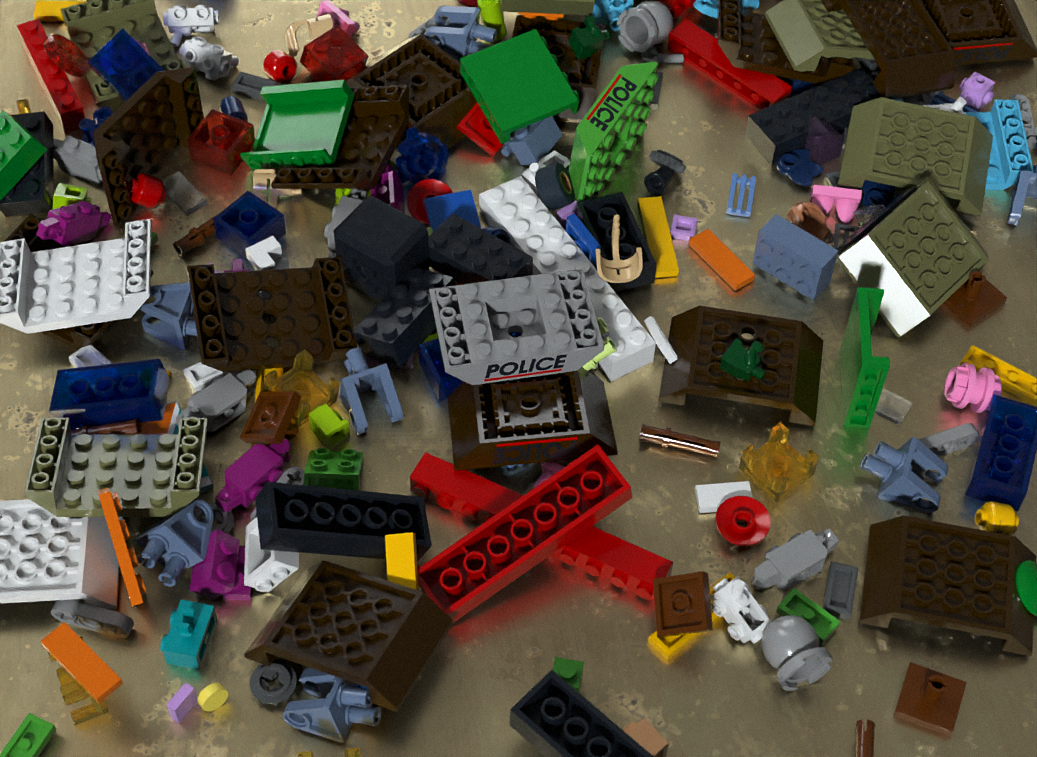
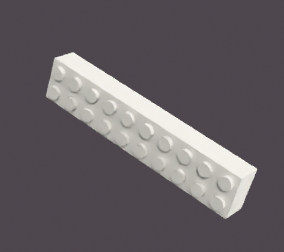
M521 176L479 194V214L488 226L505 230L510 237V245L533 257V275L583 269L596 319L601 317L609 329L608 332L601 335L602 340L610 337L617 348L615 353L604 358L598 365L610 382L653 362L656 342L610 285L600 278L598 270Z

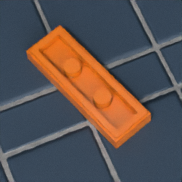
M709 229L689 239L688 245L735 291L755 280V274Z
M65 622L40 641L42 646L98 703L102 702L123 684L121 678Z

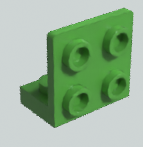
M326 448L311 450L304 470V485L360 491V471L363 462V452H357L354 449L330 451Z

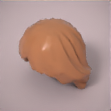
M812 202L797 203L787 213V221L820 240L826 238L830 233L825 215L820 207Z

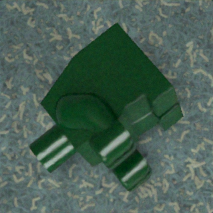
M592 14L586 16L584 24L587 27L582 29L579 27L573 28L568 41L578 60L592 56L602 48L604 40L610 38L608 30L602 31L595 24V17Z
M736 338L721 357L720 368L736 378L749 381L752 376H755L762 380L767 372L759 367L762 357L758 354L763 350V344L754 341L751 347L746 349L742 346V341Z

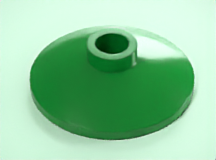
M1029 560L1022 562L1018 566L1016 586L1023 605L1031 614L1037 616V563Z

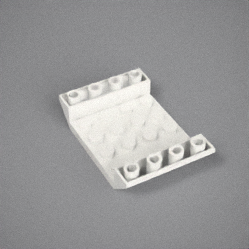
M151 219L126 222L125 238L30 252L25 238L0 242V323L30 334L131 318L150 297Z
M30 499L0 501V603L84 599L86 604L105 609H117L120 566L105 517H56Z

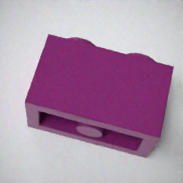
M218 529L210 533L204 561L193 565L189 590L210 600H214L233 590L240 540Z

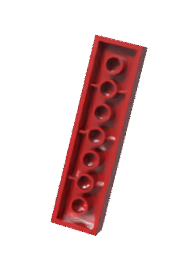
M596 445L419 567L418 586L453 619L454 623L632 499L631 486L601 447Z

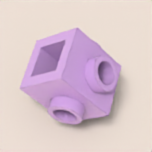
M974 72L969 79L965 78L959 87L961 91L960 97L966 100V106L980 112L993 99L994 92L992 90L995 82Z

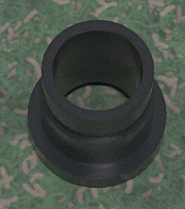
M660 167L645 177L644 185L651 194L661 195L672 181L673 174L667 167Z

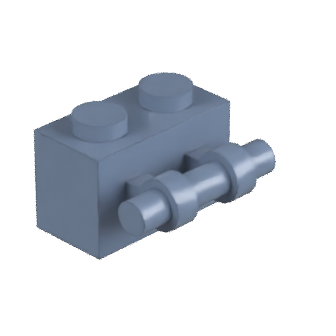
M551 116L516 130L514 136L510 137V141L504 143V148L501 152L506 157L514 153L521 165L538 163L562 137V133Z

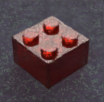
M336 25L304 46L300 63L319 82L345 80L363 68L369 56L339 25Z
M212 109L187 139L190 159L232 175L243 162L240 154L252 150L255 133L253 124Z

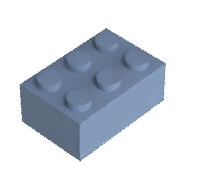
M775 214L758 233L752 263L759 269L773 275L779 281L798 290L802 295L815 300L831 281L838 250Z

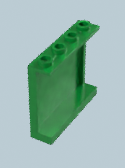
M536 29L460 58V73L501 144L510 141L511 132L568 109H571L574 115L577 114L578 103H580L579 95L576 90L571 89L566 73L561 72L556 56L550 54L545 38L543 36L540 37Z
M345 80L262 87L260 95L267 104L251 152L240 154L250 169L299 168L302 166L334 164L355 95Z
M858 287L840 348L843 427L870 428L890 367L889 357L872 356L871 335L885 293L884 289Z

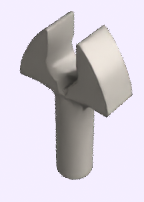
M652 47L646 52H641L642 63H683L684 55L659 54L656 51V47Z

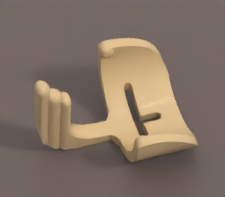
M330 14L318 16L316 20L311 18L288 26L285 32V39L291 57L295 59L294 56L299 52L296 39L297 28L307 23L310 39L315 42L321 41L332 31L333 21Z
M275 169L254 170L252 210L254 213L276 214L280 195L300 196L304 195V189H272L271 183L277 175V171ZM268 179H270V204H269V205H267L268 194H267V193H261L262 190L268 191V182H267Z
M617 214L613 217L612 227L613 260L604 259L600 255L601 250L595 249L596 263L601 279L611 283H625L636 279L642 272V248L637 247L636 253L631 258L620 260V216Z

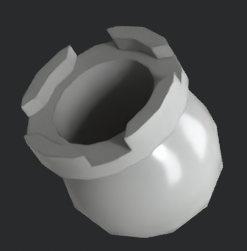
M659 1L641 2L637 7L625 10L619 15L617 20L621 33L619 39L624 47L631 52L639 51L643 53L651 49L655 44L662 43L669 37V32L673 28V17L669 8Z
M796 615L782 616L771 621L764 630L761 647L765 659L772 667L779 670L776 675L782 689L786 691L797 690L795 684L805 680L812 684L831 669L829 662L833 661L831 654L826 648L819 647L816 629L805 619Z

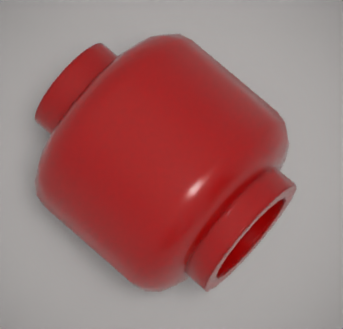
M274 50L264 59L263 70L268 77L284 84L292 80L296 75L297 63L293 57L284 51Z
M145 173L137 175L135 179L132 178L127 187L131 201L147 208L161 205L166 195V187H164L162 180Z

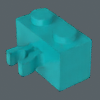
M180 600L178 608L174 609L171 613L168 635L164 634L161 640L160 650L163 652L167 664L200 670L217 622L214 606Z

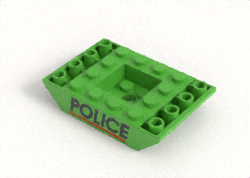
M647 62L622 66L576 127L568 173L571 177L577 202L600 196L606 180L610 181L612 179L616 166L622 165L628 150L632 151L638 135L642 136L648 125L645 123V120L651 111L649 104L655 94V91L652 89L659 77L656 74L658 63Z

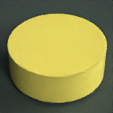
M212 683L200 692L197 701L204 711L211 712L226 702L229 693L221 683Z

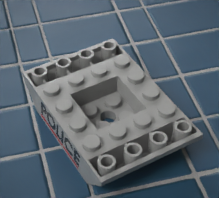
M583 269L429 289L445 372L471 385L577 371L604 350L603 340ZM513 332H518L522 335L519 337H512L509 334Z

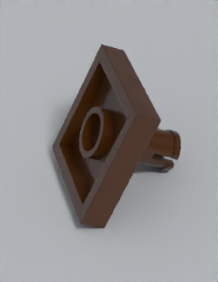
M974 271L969 275V279L943 304L971 327L1005 304L1007 297L992 285L985 275L982 276L981 272Z
M295 391L260 392L239 439L247 444H281L284 438L286 440L294 439L299 429L298 426L291 423V420L302 396Z
M701 571L653 579L657 637L713 631L708 572Z
M910 662L893 716L951 737L967 682Z

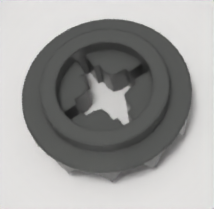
M657 150L650 153L649 157L652 162L661 167H667L674 173H683L686 168L682 164L683 161L668 152Z
M274 660L270 667L264 664L259 665L251 674L249 685L254 698L260 700L263 705L271 703L276 706L279 702L288 701L289 696L295 693L297 678L290 665ZM278 676L280 687L274 686L269 692L267 681L273 682Z

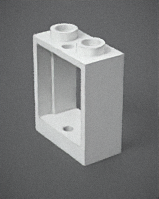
M256 517L246 526L244 585L253 587L260 592H269L299 569V552L261 550Z

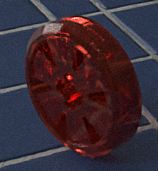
M51 33L43 41L44 50L48 57L64 72L75 77H83L90 70L87 56L68 38L60 34Z

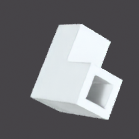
M271 236L246 248L247 259L255 270L276 269L273 260L282 256L281 245L274 236Z

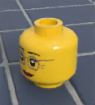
M986 502L982 505L981 509L976 511L974 521L978 526V530L1011 536L1018 528L1019 517L1013 507L1008 504Z

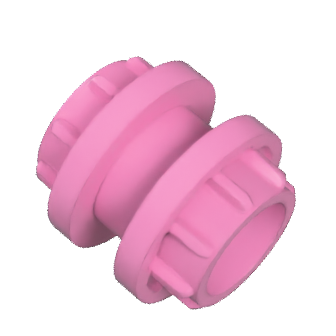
M963 363L961 366L953 367L949 371L945 381L944 395L956 408L963 409L968 403H971V411L982 413L996 406L1001 394V380L999 376L994 375L992 369L983 367L976 373V368L973 364Z

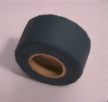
M556 162L536 171L535 184L537 192L543 204L549 210H557L575 201L570 174L561 163Z

